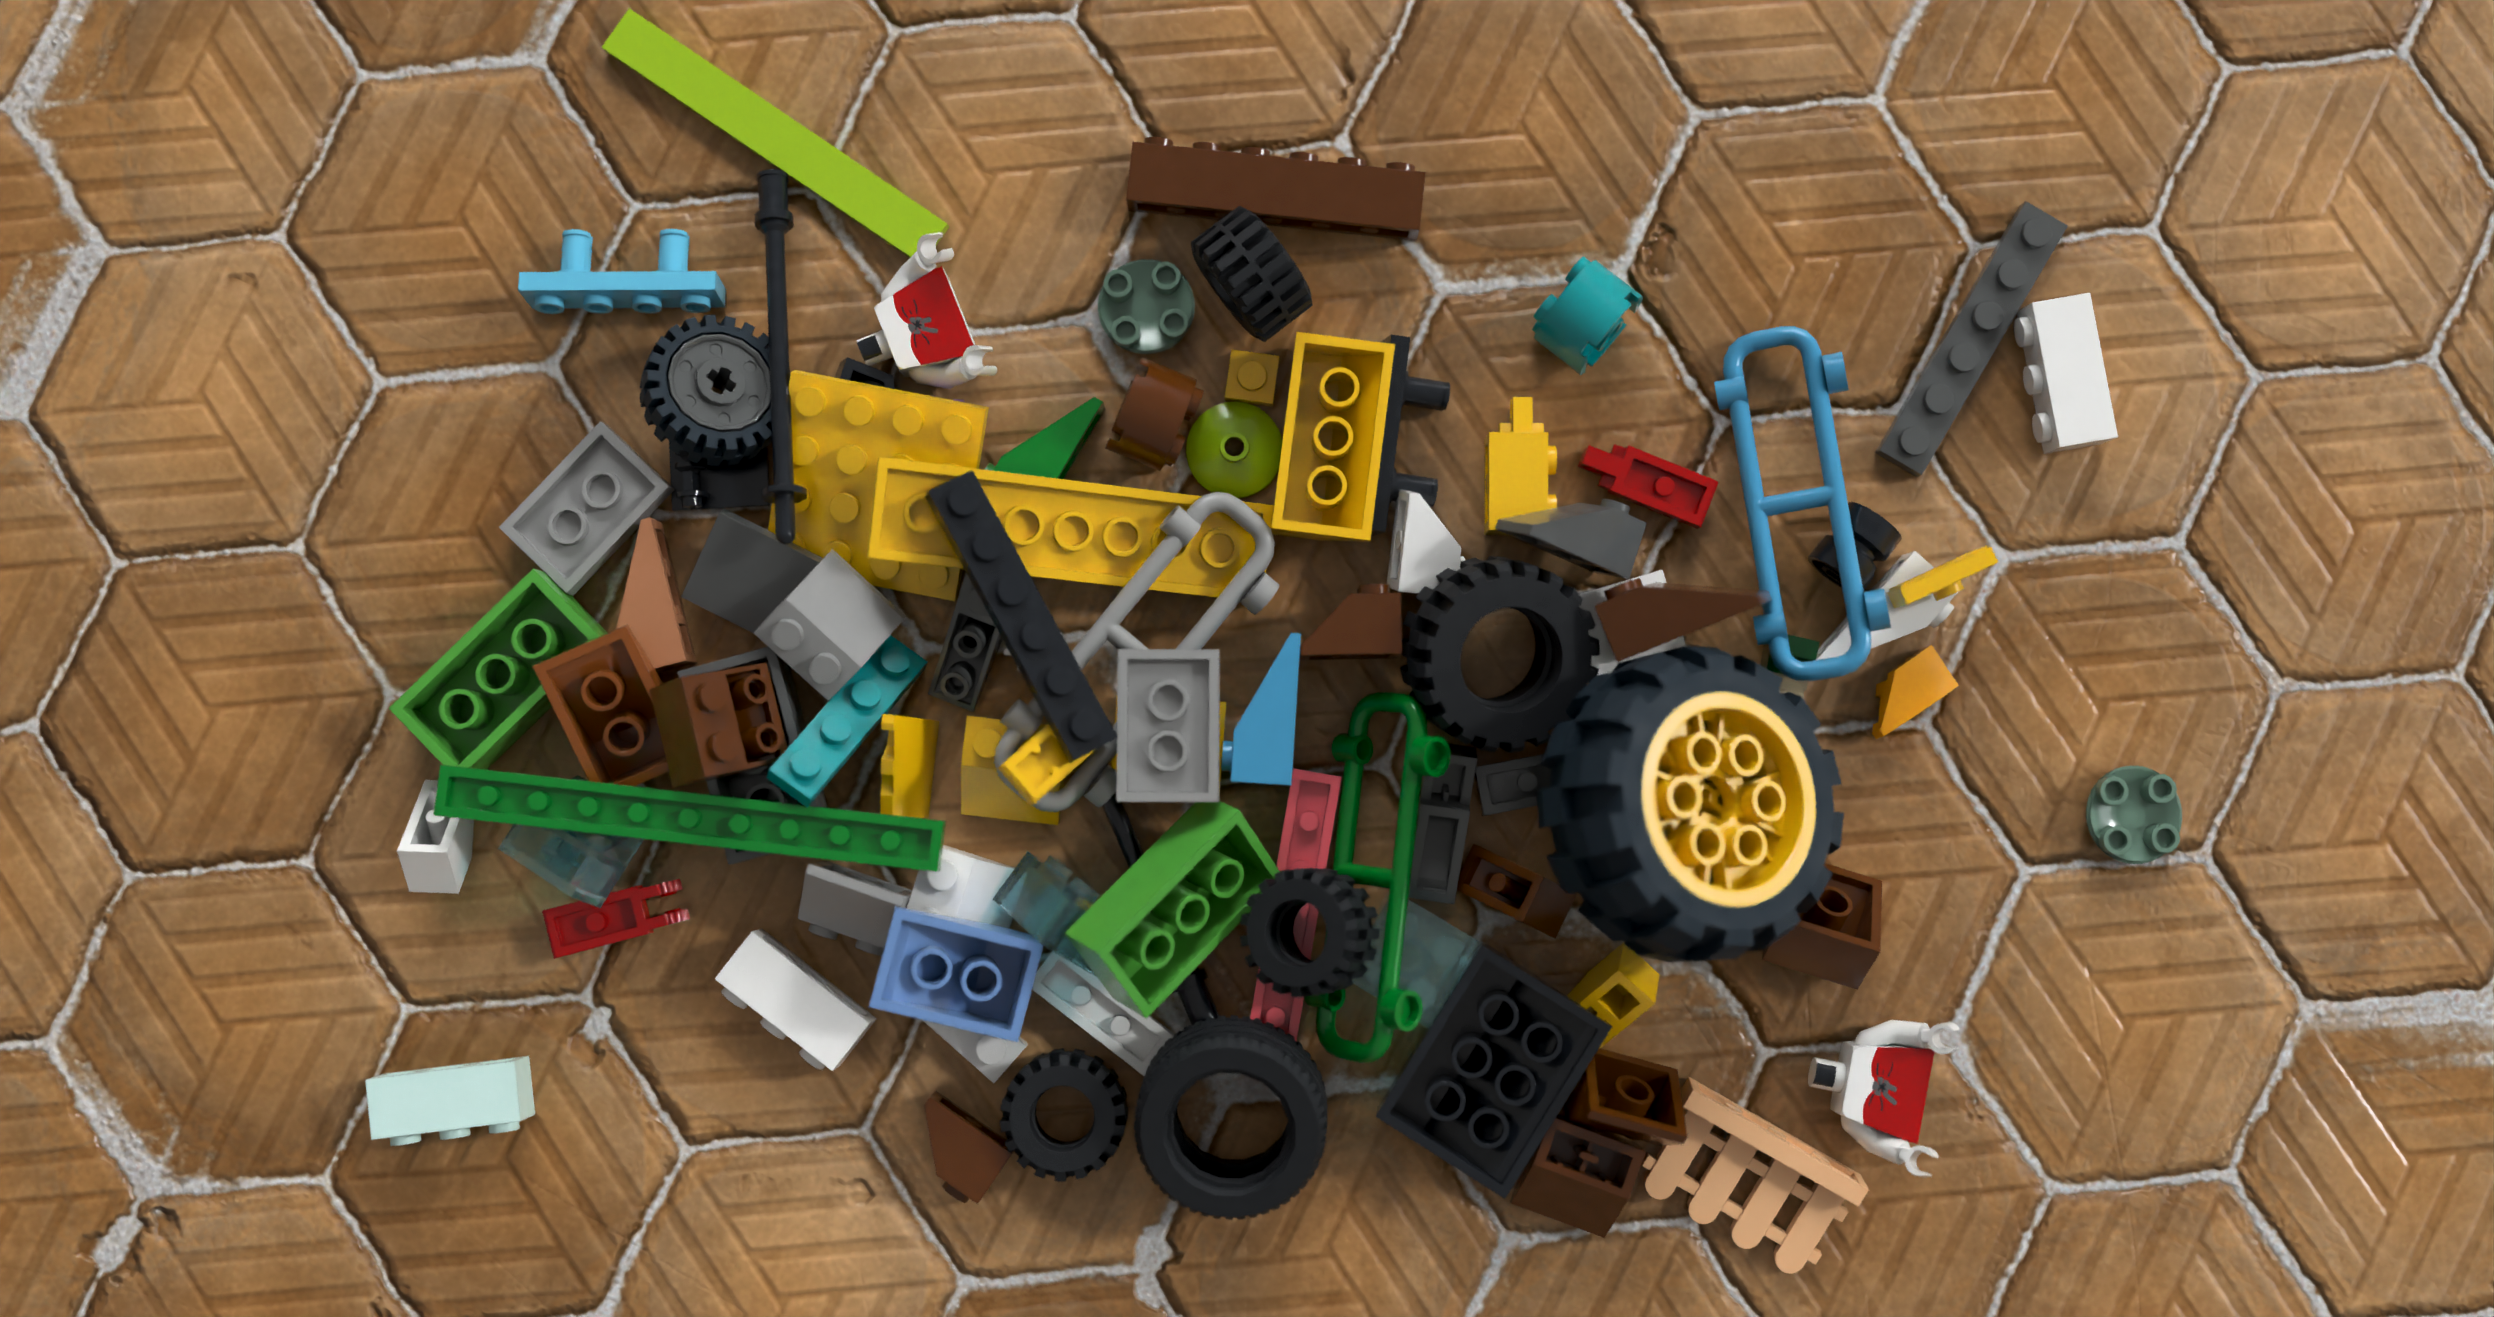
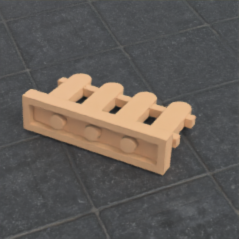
M1688 1077L1681 1088L1682 1103L1685 1108L1684 1116L1687 1139L1684 1144L1662 1146L1656 1157L1647 1152L1642 1161V1166L1648 1169L1644 1177L1647 1193L1655 1199H1666L1672 1195L1677 1186L1689 1192L1691 1195L1687 1202L1690 1217L1699 1224L1711 1223L1716 1219L1720 1211L1734 1218L1730 1227L1733 1241L1743 1249L1754 1248L1760 1243L1763 1236L1777 1243L1773 1252L1774 1260L1777 1267L1784 1273L1793 1274L1800 1271L1807 1260L1816 1265L1822 1253L1815 1247L1831 1221L1835 1218L1843 1222L1848 1214L1847 1208L1842 1206L1844 1200L1846 1199L1859 1207L1869 1191L1861 1174ZM1714 1125L1728 1132L1725 1139L1711 1131ZM1702 1144H1705L1717 1151L1700 1181L1685 1174ZM1757 1150L1772 1157L1769 1163L1754 1156ZM1747 1168L1758 1174L1760 1178L1741 1206L1729 1199V1196ZM1801 1174L1815 1182L1812 1188L1798 1181ZM1791 1193L1802 1199L1803 1203L1787 1229L1784 1230L1772 1222Z

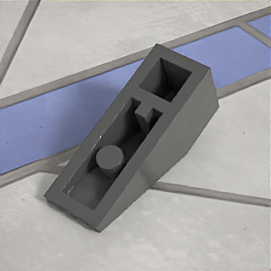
M1602 499L1600 506L1576 503L1498 519L1495 529L1593 573L1629 579L1647 523L1629 515L1630 507L1614 500Z

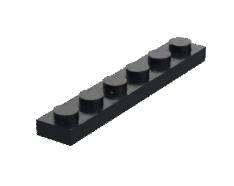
M973 470L929 490L925 495L926 500L1069 763L1115 740L1118 737Z

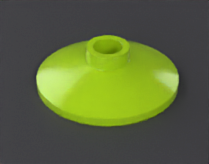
M1244 402L1221 403L1205 411L1193 424L1186 444L1188 465L1198 483L1209 492L1229 493L1236 498L1249 497L1266 488L1277 475L1281 457L1282 438L1275 422L1260 408ZM1237 439L1243 443L1244 450L1240 455L1231 456L1225 451V445L1229 440Z

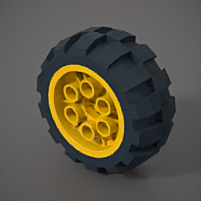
M1683 646L1619 662L1612 672L1596 675L1572 699L1565 710L1571 720L1560 722L1556 725L1545 750L1541 765L1551 770L1549 787L1542 788L1537 792L1539 828L1550 827L1556 852L1546 856L1560 888L1568 894L1579 893L1584 899L1577 911L1613 942L1624 941V945L1637 955L1670 963L1738 959L1746 951H1762L1789 933L1801 921L1798 913H1806L1818 902L1832 876V873L1824 864L1827 854H1832L1841 848L1844 813L1834 811L1832 786L1842 784L1833 750L1821 749L1814 734V731L1821 723L1805 700L1792 692L1781 693L1779 690L1783 678L1742 655L1733 657V655L1716 647ZM1659 763L1667 770V773L1657 770ZM1704 778L1712 781V783H1704ZM1719 795L1722 797V805L1718 803ZM1669 830V833L1664 837L1662 831Z

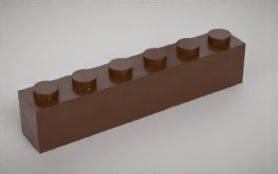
M1147 137L1144 139V143L1132 142L1126 197L1129 211L1220 220L1237 206H1241L1253 212L1267 226L1411 241L1417 240L1420 231L1426 172L1415 171V166L1408 163L1391 162L1386 164V168L1367 166L1365 160L1354 157L1339 158L1338 163L1318 161L1317 155L1306 152L1290 153L1289 158L1270 156V151L1258 147H1244L1241 149V153L1221 151L1222 147L1220 145L1210 142H1195L1192 148L1173 146L1172 140L1162 137Z

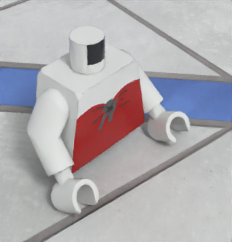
M942 232L921 236L917 243V251L900 267L881 293V302L874 309L882 330L858 339L857 344L868 366L894 357L896 365L904 377H911L918 384L951 389L974 379L976 376H994L997 373V366H983V356L987 352H992L993 348L991 346L975 345L948 275L942 266L935 268L936 263L947 262L954 257L952 248L937 252L936 242L943 236Z
M1888 1020L1860 1031L1855 1041H1843L1838 1062L1814 1057L1809 1068L1808 1085L1814 1088L1833 1091L1830 1109L1841 1115L1842 1128L1867 1152L1898 1165L1905 1162L1908 1171L1915 1176L1931 1177L1932 1174L1919 1170L1916 1160L1924 1152L1927 1155L1939 1158L1937 1152L1932 1148L1924 1146L1910 1148L1909 1142L1918 1144L1934 1053L1948 1054L1959 1049L1956 1046L1947 1047L1942 1044L1939 1037L1942 1029L1956 1031L1959 1030V1027L1955 1023L1944 1022L1936 1024L1930 1029L1926 1023Z

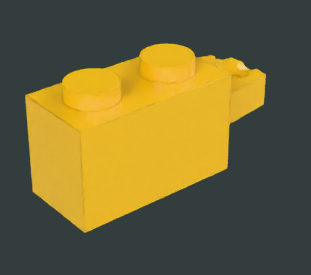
M1512 397L1510 400L1509 423H1499L1498 432H1489L1484 439V535H1507L1495 529L1498 519L1557 508L1556 494H1548V475H1555L1557 469L1556 445H1548V432H1544V423H1533V397Z

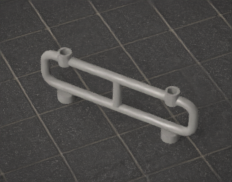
M1213 492L1203 495L1187 511L1179 505L1176 506L1159 527L1167 534L1166 537L1071 651L1081 670L1084 669L1106 640L1117 649H1148L1125 630L1120 623L1182 547L1187 545L1196 535L1204 520L1214 512H1224L1251 534L1255 541V551L1176 649H1202L1238 603H1241L1254 615L1260 612L1273 598L1280 586L1264 572L1274 556L1275 541L1270 527L1243 501L1229 493ZM1035 698L1028 705L1021 699H1018L1006 712L1001 723L1008 730L1001 737L995 749L994 764L998 776L1007 787L1023 800L1025 799L1000 772L998 767L1017 751L1021 744L1036 731L1043 721L1044 715ZM1116 722V723L1114 724V726H1113V729H1114V731H1115L1116 734H1117V722ZM1117 738L1091 753L1061 790L1047 792L1032 806L1041 811L1058 812L1071 807L1082 795L1097 808L1103 806L1117 790V771L1108 765L1117 754Z

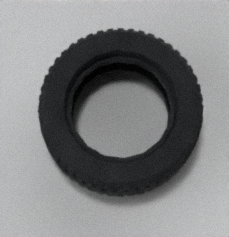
M1224 1015L1218 1016V1019H1214V1017L1206 1018L1204 1022L1200 1020L1194 1026L1184 1027L1183 1031H1178L1174 1034L1173 1038L1168 1039L1164 1046L1160 1047L1147 1068L1138 1095L1134 1116L1135 1142H1137L1136 1147L1138 1154H1140V1160L1146 1166L1145 1170L1148 1175L1152 1176L1151 1180L1155 1185H1160L1159 1189L1164 1194H1168V1198L1178 1201V1204L1183 1208H1190L1189 1211L1197 1213L1199 1211L1201 1215L1206 1217L1210 1215L1214 1219L1225 1217V1220H1233V1218L1241 1220L1245 1219L1246 1216L1254 1218L1258 1214L1265 1215L1269 1213L1270 1209L1276 1210L1280 1208L1281 1204H1287L1291 1197L1297 1196L1300 1193V1189H1304L1308 1184V1180H1311L1314 1176L1315 1170L1319 1166L1324 1152L1327 1133L1328 1105L1325 1084L1322 1081L1320 1071L1317 1070L1315 1061L1311 1059L1310 1053L1304 1050L1302 1044L1299 1041H1295L1292 1035L1289 1033L1286 1035L1280 1027L1275 1028L1269 1022L1264 1024L1262 1020L1257 1018L1253 1020L1248 1016L1238 1018L1236 1015H1231V1017ZM1218 1073L1244 1074L1263 1082L1279 1098L1288 1121L1281 1137L1265 1152L1246 1159H1221L1202 1151L1185 1134L1177 1115V1105L1181 1096L1197 1081Z

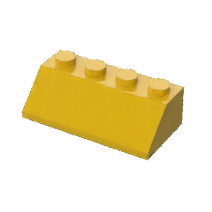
M1296 332L1271 527L1272 534L1313 540L1370 542L1395 344Z

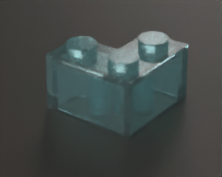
M1027 851L996 893L993 900L1043 946L1096 976L1065 935V932L1097 901L1096 899L1100 894L1077 877L1070 881L1069 878L1074 872L1052 855H1049L1046 861H1043Z

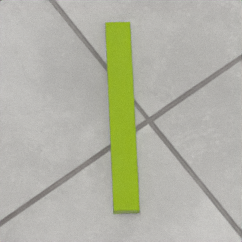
M630 8L603 44L602 49L610 56L777 169L786 172L787 176L908 258L917 251V243L921 236L942 232L944 236L949 226L945 221ZM939 238V239L937 240L936 246H937V244L939 243V241L941 240V238Z

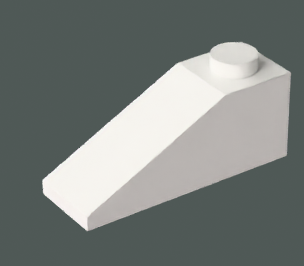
M1916 551L1902 555L1870 590H1885L1891 624L1889 629L1871 631V649L1926 628L1928 625L1935 628L1954 609L1950 601L1957 593L1938 601L1935 600L1933 594H1929L1908 605L1897 608L1893 607L1887 595L1888 589L1934 568ZM1847 617L1818 648L1816 660L1839 657L1849 650L1851 637Z

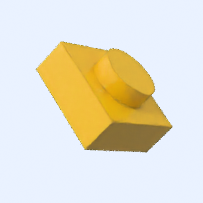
M1231 349L1225 400L1273 407L1280 356Z

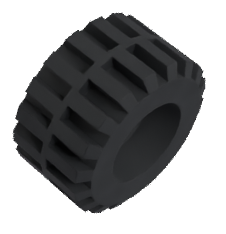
M1237 206L1191 241L1192 254L1202 274L1230 313L1253 337L1266 342L1313 306L1310 289L1297 265L1275 235L1253 212Z
M1305 868L1275 873V879H1265L1258 885L1262 894H1251L1246 902L1252 910L1250 913L1242 914L1240 925L1247 926V935L1240 936L1241 947L1249 946L1251 954L1244 958L1249 967L1258 966L1260 968L1256 977L1263 984L1273 983L1272 990L1280 994L1291 993V997H1307L1335 993L1336 990H1343L1353 985L1352 979L1362 978L1368 970L1363 961H1370L1375 958L1377 949L1370 947L1371 940L1379 939L1380 928H1372L1371 919L1378 917L1375 906L1366 907L1364 902L1370 896L1365 889L1353 888L1356 880L1348 875H1337L1338 871L1332 869ZM1306 903L1312 904L1319 910L1324 918L1327 929L1324 949L1314 961L1306 958L1300 952L1293 934L1295 918Z
M1064 1048L1055 1049L1049 1054L1044 1055L1042 1053L1035 1057L1011 1081L1007 1088V1093L1002 1099L1000 1110L1003 1111V1117L1000 1120L1001 1132L1006 1133L1007 1140L1005 1145L1009 1153L1013 1150L1019 1157L1016 1162L1024 1169L1029 1165L1036 1170L1034 1175L1044 1179L1047 1174L1055 1176V1181L1066 1182L1068 1177L1075 1176L1076 1180L1087 1177L1088 1173L1094 1169L1098 1171L1106 1164L1110 1156L1115 1154L1126 1129L1129 1107L1126 1105L1127 1094L1124 1086L1121 1087L1117 1080L1119 1076L1113 1068L1109 1070L1103 1064V1059L1096 1055L1094 1058L1085 1055L1084 1050L1064 1051ZM1055 1086H1069L1085 1094L1094 1109V1122L1090 1131L1083 1138L1075 1141H1060L1045 1133L1036 1117V1106L1044 1092Z

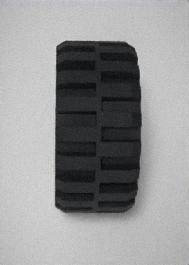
M1489 556L1486 561L1472 558L1462 561L1460 564L1461 569L1458 571L1450 568L1445 569L1436 575L1437 580L1440 582L1439 585L1434 589L1424 586L1416 596V599L1422 602L1417 614L1408 611L1403 625L1411 628L1409 638H1402L1401 655L1406 657L1407 665L1400 667L1403 682L1412 688L1409 696L1414 697L1422 705L1427 720L1464 744H1471L1480 750L1495 752L1499 747L1508 753L1523 751L1525 742H1529L1536 747L1548 742L1550 739L1548 731L1555 728L1560 722L1571 720L1565 710L1572 699L1586 686L1587 682H1590L1598 675L1599 669L1591 666V657L1600 654L1599 639L1588 634V631L1596 626L1591 612L1579 607L1583 601L1582 597L1574 588L1563 585L1561 577L1520 560H1512L1500 556ZM1512 608L1520 611L1528 618L1534 632L1535 654L1531 668L1525 678L1508 693L1489 699L1476 696L1467 688L1461 672V653L1466 637L1474 625L1484 616L1498 609Z

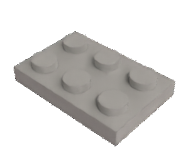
M600 421L499 528L567 594L574 596L639 528L641 519L648 518L675 489L607 424Z
M1118 649L1117 802H1219V649Z

